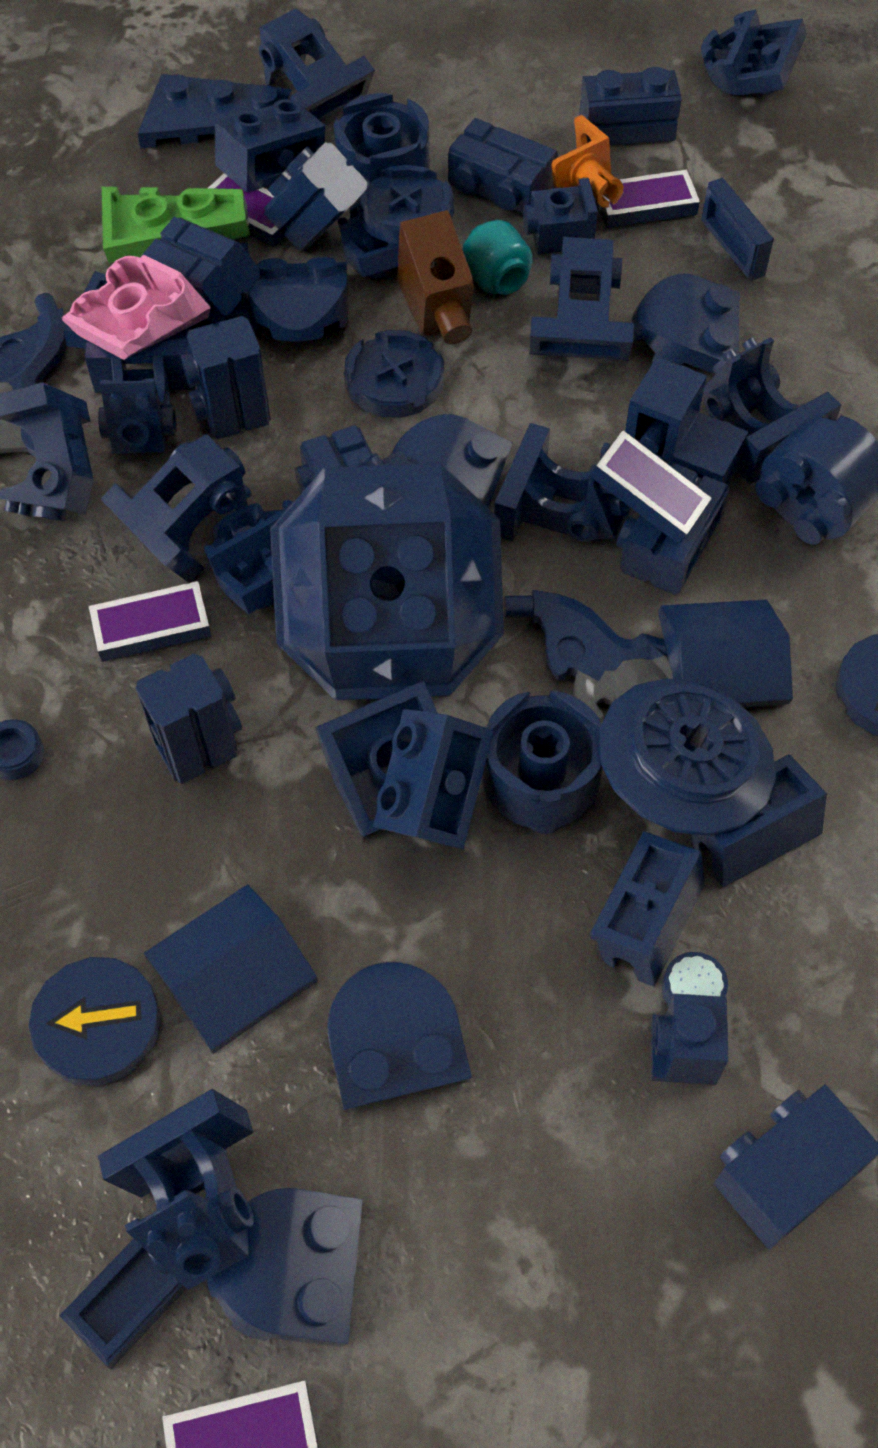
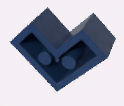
M657 356L630 399L625 432L669 466L675 463L697 472L700 478L705 475L729 486L738 470L748 431L733 426L729 422L718 420L699 412L707 375Z

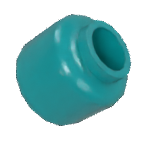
M503 220L488 221L478 225L471 231L463 244L462 250L472 278L477 286L486 294L499 293L506 295L519 290L529 277L533 257L531 249L518 231L509 222Z

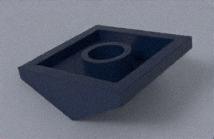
M767 599L660 606L658 614L673 679L700 682L732 697L742 707L790 704L793 700L790 636Z
M424 681L315 727L334 784L362 837L380 830V828L373 827L377 812V797L385 782L393 751V736L400 724L403 709L438 713Z
M248 884L144 952L145 958L212 1054L318 982L315 972L280 918Z

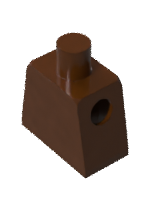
M445 210L400 222L397 282L421 334L428 336L441 332L447 344L463 342L472 334V327L469 322L474 284L449 211Z

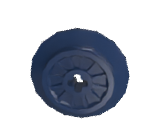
M664 678L635 685L611 703L598 731L599 761L614 792L641 817L673 832L712 836L742 828L764 809L776 780L773 748L758 721L732 697L700 682ZM689 744L694 746L696 749L694 752L688 750L686 746Z

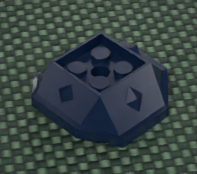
M442 463L323 468L270 529L276 644L334 700L382 699L422 681L425 682L430 696H450L504 635L500 519ZM384 566L398 569L405 579L403 591L392 599L379 597L371 587L372 574Z

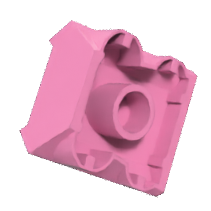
M145 255L141 258L125 256L116 260L107 269L105 276L108 283L99 290H90L83 293L73 302L70 312L64 315L62 319L78 336L125 360L208 318L211 308L181 272Z

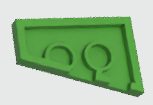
M101 187L103 250L109 264L125 256L141 258L142 254L155 239H161L160 233L173 217L183 218L232 240L250 236L247 203L242 189L188 188L179 196L160 195L157 187H141L139 195H121L117 187Z

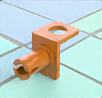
M579 115L574 118L577 148L552 161L554 188L576 187L579 185L580 178H589L594 199L601 207L608 208L609 201L613 205L618 202L624 188L623 183L611 173L609 137L583 115ZM586 135L590 137L591 142L587 143Z

